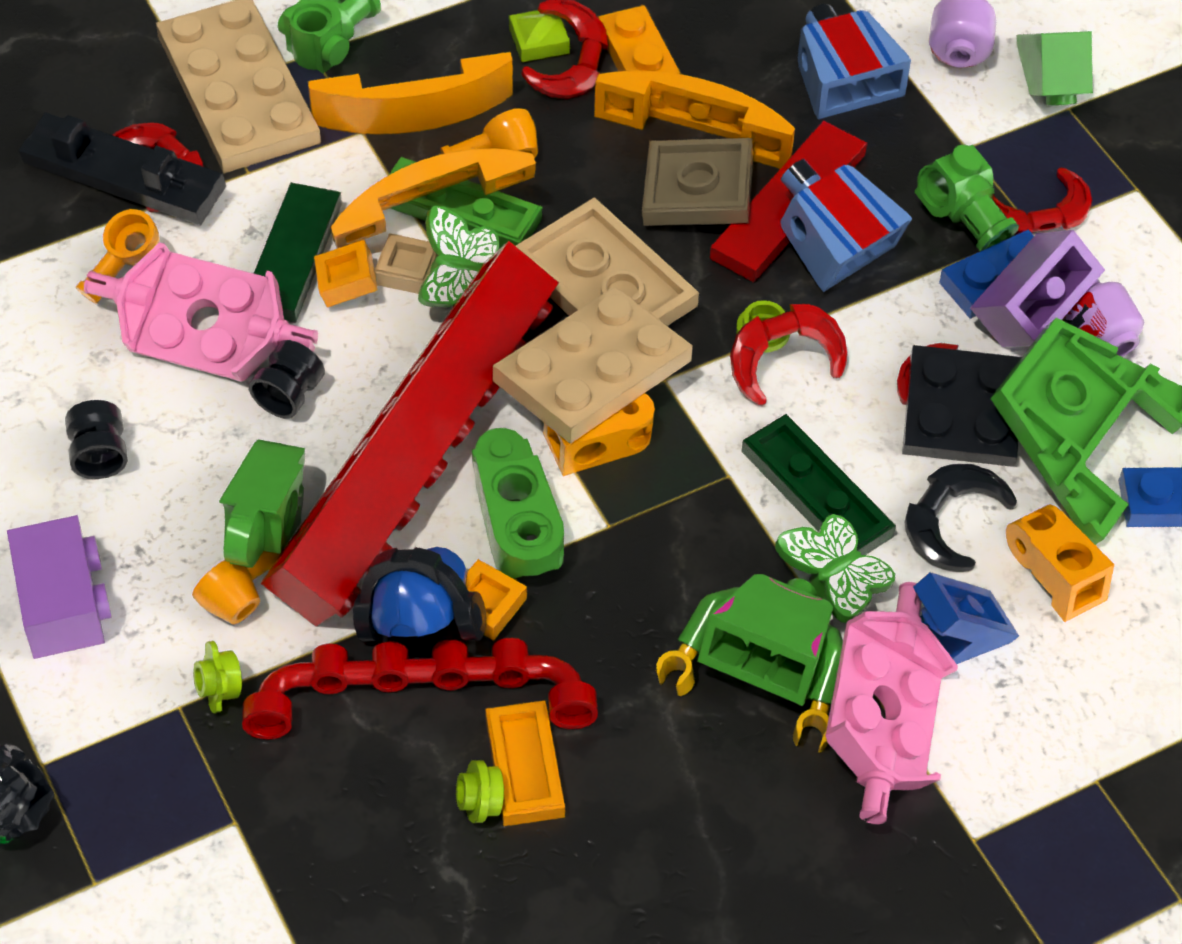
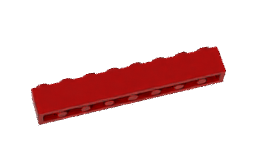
M510 241L483 263L260 584L314 626H318L335 614L343 618L353 608L358 594H361V589L357 584L364 573L369 571L376 555L392 549V546L386 542L394 529L402 530L417 513L420 503L415 500V497L422 487L430 488L445 471L448 462L442 457L451 445L453 448H456L467 437L475 425V421L470 418V415L476 406L484 407L500 388V386L493 382V365L527 344L522 337L528 328L532 331L535 330L552 310L553 305L547 300L559 284L556 279Z

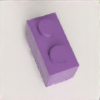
M1074 230L1037 233L975 301L970 309L1001 347L1031 346L1051 321L1055 318L1063 319L1102 275L1105 269Z
M78 515L7 530L23 626L33 659L104 644L101 620L112 618L105 584L94 585L91 572L102 570L95 535L83 537Z

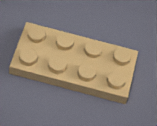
M233 0L156 23L158 38L223 173L321 144L320 129L253 0Z

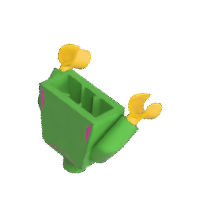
M764 574L753 575L739 588L733 587L708 594L699 602L677 639L681 643L679 650L668 651L658 659L657 676L659 684L662 685L670 672L681 670L684 673L677 681V695L683 696L689 693L695 683L692 661L698 653L697 662L801 706L808 699L812 701L810 710H806L799 716L793 732V741L797 746L802 729L808 726L819 729L823 736L818 749V753H820L828 744L825 736L829 719L827 714L832 703L843 644L840 631L829 624L833 606L829 601L817 597L815 587L805 579L794 578L785 584Z

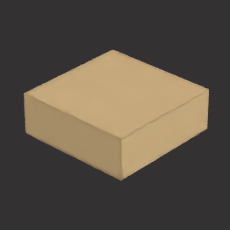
M389 233L374 270L377 285L418 294L422 283L430 274L433 261L438 256L430 242Z

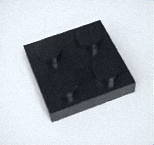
M913 345L910 354L902 454L1014 467L1018 456V439L990 398L1022 357Z

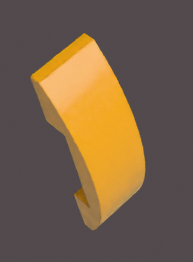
M511 52L460 59L461 74L369 88H362L359 74L308 81L311 114L320 127L359 134H402L455 124L482 114L513 95Z
M658 71L602 73L598 75L595 81L594 117L642 130L650 116L725 138H752L753 161L779 169L792 156L795 128L768 106L727 86L688 75Z
M498 148L470 149L437 155L406 166L368 188L339 215L331 226L336 249L386 232L383 210L478 176L485 195L534 178L536 162L533 154Z

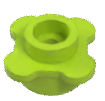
M215 641L206 642L204 659L194 663V685L199 697H208L211 712L220 713L222 711V700L239 698L241 694V669L234 651L219 652Z

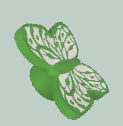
M436 205L427 213L425 223L428 240L438 256L431 265L430 274L420 287L418 300L424 306L447 308L456 304L483 263L498 251L499 239L494 229L488 226L476 227L469 231L467 222L463 217L448 208Z
M832 514L826 517L819 533L810 527H799L784 531L779 535L775 543L776 551L785 562L799 571L810 574L809 581L815 587L817 595L831 603L833 606L832 614L842 623H847V621L862 614L868 607L872 594L886 592L895 582V572L888 564L874 556L861 555V552L857 551V533L851 523L839 515Z

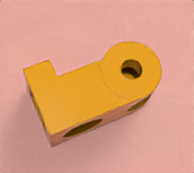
M644 393L571 444L544 423L543 435L562 476L635 455L645 450L650 444L655 412L654 403Z
M1049 504L1007 525L1006 539L1013 556L1023 567L1031 569L1033 576L1052 596L1051 606L1064 622L1107 601L1115 564L1059 508Z

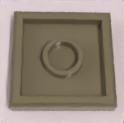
M752 138L649 141L642 205L643 225L749 223L754 152Z

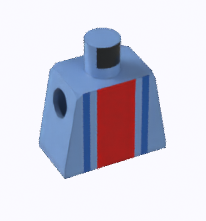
M829 4L817 5L808 12L806 16L807 24L801 29L798 66L817 119L905 96L911 59L869 12L859 10L837 16Z
M802 159L794 163L781 177L782 183L794 195L781 219L782 230L823 292L894 248L912 220L905 210L853 166L843 165L821 178L808 162Z

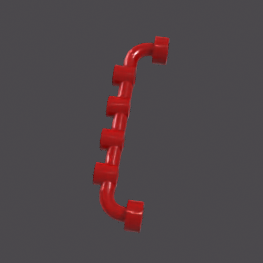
M504 638L497 641L492 647V656L468 657V647L463 642L444 640L434 645L432 658L408 659V649L403 644L383 642L373 648L372 660L348 661V652L344 647L337 644H322L313 650L312 662L285 665L266 677L260 684L258 692L249 695L244 700L242 727L247 734L259 739H276L286 735L292 727V702L284 693L296 687L312 686L317 692L336 694L345 690L347 685L373 684L380 691L397 692L404 689L408 683H434L435 686L443 690H457L467 685L468 681L494 680L500 687L517 688L526 684L529 679H546L557 684L548 694L549 718L551 722L565 729H580L591 725L598 717L597 692L593 686L581 681L580 674L569 663L553 656L528 655L527 644L517 638Z

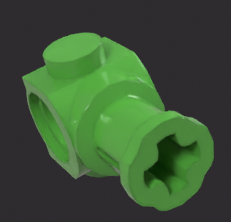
M300 0L282 13L278 21V30L285 35L287 51L293 54L294 60L299 66L305 69L318 70L324 74L332 66L340 64L345 59L350 47L349 40L354 35V26L364 18L369 19L380 13L381 3L380 0Z
M959 145L951 154L936 159L933 163L924 166L920 170L917 178L918 187L915 190V194L933 216H948L953 223L963 222L978 241L976 247L979 251L1013 237L1019 229L1016 221L1013 218H1007L992 200L994 194L993 171L974 145Z

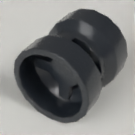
M284 340L270 354V365L266 368H261L249 382L248 390L255 402L265 411L276 417L287 419L297 414L305 402L304 393L313 390L325 374V368L319 357L308 347L299 342Z
M89 400L76 404L68 410L65 416L67 437L72 441L68 449L71 470L76 475L86 479L109 478L121 472L128 462L125 441L121 438L124 430L121 409L105 400Z

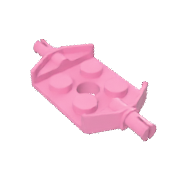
M159 242L124 277L118 279L91 270L87 274V278L90 281L85 280L84 292L86 294H94L114 300L118 309L122 342L130 352L241 382L246 380L270 356L281 341L291 340L299 342L313 352L315 350L314 344H317L318 341L317 330L291 325L287 320H284L279 285L272 272L266 271V277L173 253L169 251L164 243ZM204 307L218 309L219 316L212 327L206 330H197L192 327V318L198 310Z
M905 582L899 586L896 612L866 611L847 621L825 735L827 742L857 776V783L865 787L859 817L862 820L867 819L866 822L870 824L886 822L890 791L921 789L939 781L941 778V774L938 772L927 775L926 772L941 678L956 672L958 665L929 627L922 623L920 617L922 601L913 588L917 584L914 582ZM873 695L882 702L885 709V718L881 716L879 705L873 699Z

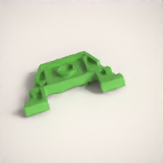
M1055 318L1043 329L990 399L1074 524L1096 545L1105 539L1129 504L1086 467L1087 459L1131 399L1171 434L1182 428V386L1162 377L1158 373L1159 367L1149 364L1144 368L1117 355L1118 347Z

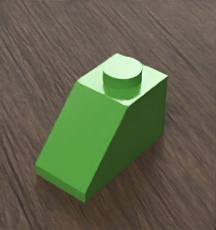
M1092 31L1016 34L1017 48L1030 95L1046 96V105L1077 104L1076 94L1093 93Z

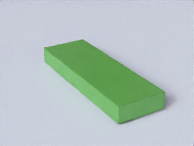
M400 157L390 174L416 162ZM469 180L391 208L426 221L427 213L433 206H443L463 217L467 222L469 231L480 226L493 228L498 235L499 248L508 241L516 246L531 237L542 220V206L500 191L485 195L480 184Z

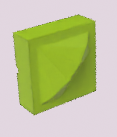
M538 10L509 15V29L521 62L570 54V40L561 17L552 14H541Z

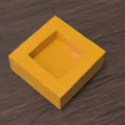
M365 240L314 256L319 294L327 308L378 291L372 253Z
M479 559L467 572L466 587L468 591H478L484 601L486 610V630L484 636L494 641L527 600V586Z

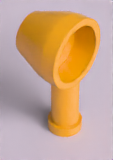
M511 109L490 120L482 134L450 147L449 145L440 148L441 153L498 148L532 153L535 159L538 154L536 127L530 113L526 109Z
M137 209L124 210L113 216L103 232V243L107 253L92 271L116 277L125 264L135 266L160 242L157 226L150 216ZM144 243L139 249L135 250L139 244ZM85 280L80 281L75 288L87 299L97 304L102 297L86 294L84 292Z
M263 551L253 568L230 564V562L224 560L202 577L195 586L192 596L201 607L231 624L240 623L260 603V597L253 580L271 569L281 554Z

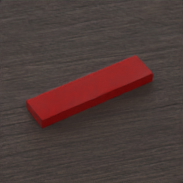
M823 121L750 202L749 223L731 224L715 241L710 249V259L755 282L790 242L782 230L781 219L794 195L782 183L781 177L794 163L805 159L821 178L843 165L855 167L866 154L867 142Z

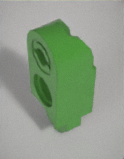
M494 428L486 431L479 437L476 449H472V464L475 472L476 490L496 569L513 579L522 576H537L559 569L564 563V526L538 455H533L528 439H523L514 430ZM535 535L536 539L527 540V536Z
M260 439L253 444L219 500V503L223 504L225 512L223 548L225 561L230 562V564L253 568L263 551L282 553L301 523L304 497L302 482L305 448Z

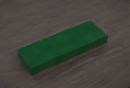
M290 182L253 273L266 277V271H270L275 276L279 285L284 320L297 322L316 273L314 256L323 254L331 234V226L337 219L342 206L341 192Z
M784 414L743 440L741 452L818 532L826 517L832 514L844 517L851 523L857 533V551H860L861 555H867L894 537L896 525L787 414Z

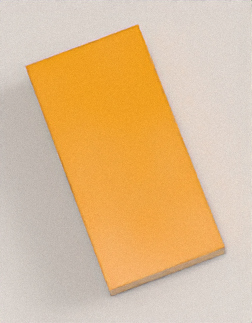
M546 701L485 709L493 766L500 768L503 777L504 799L501 810L503 826L565 818V804Z

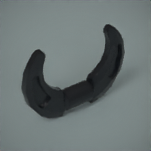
M950 464L939 468L928 476L927 481L930 483V486L917 504L909 503L904 521L905 530L914 550L929 563L951 571H970L975 566V560L955 552L946 545L940 534L937 514L950 496L957 497L971 492L990 495L999 500L1007 509L1015 508L1017 500L1009 485L993 471L974 464Z

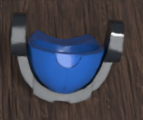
M414 547V549L404 550L392 548L376 555L362 583L361 594H358L353 606V623L359 640L363 642H378L382 635L388 637H420L436 633L448 626L455 618L462 639L465 641H480L486 630V610L481 594L478 591H468L466 587L467 571L463 560L456 553L443 547L428 549Z

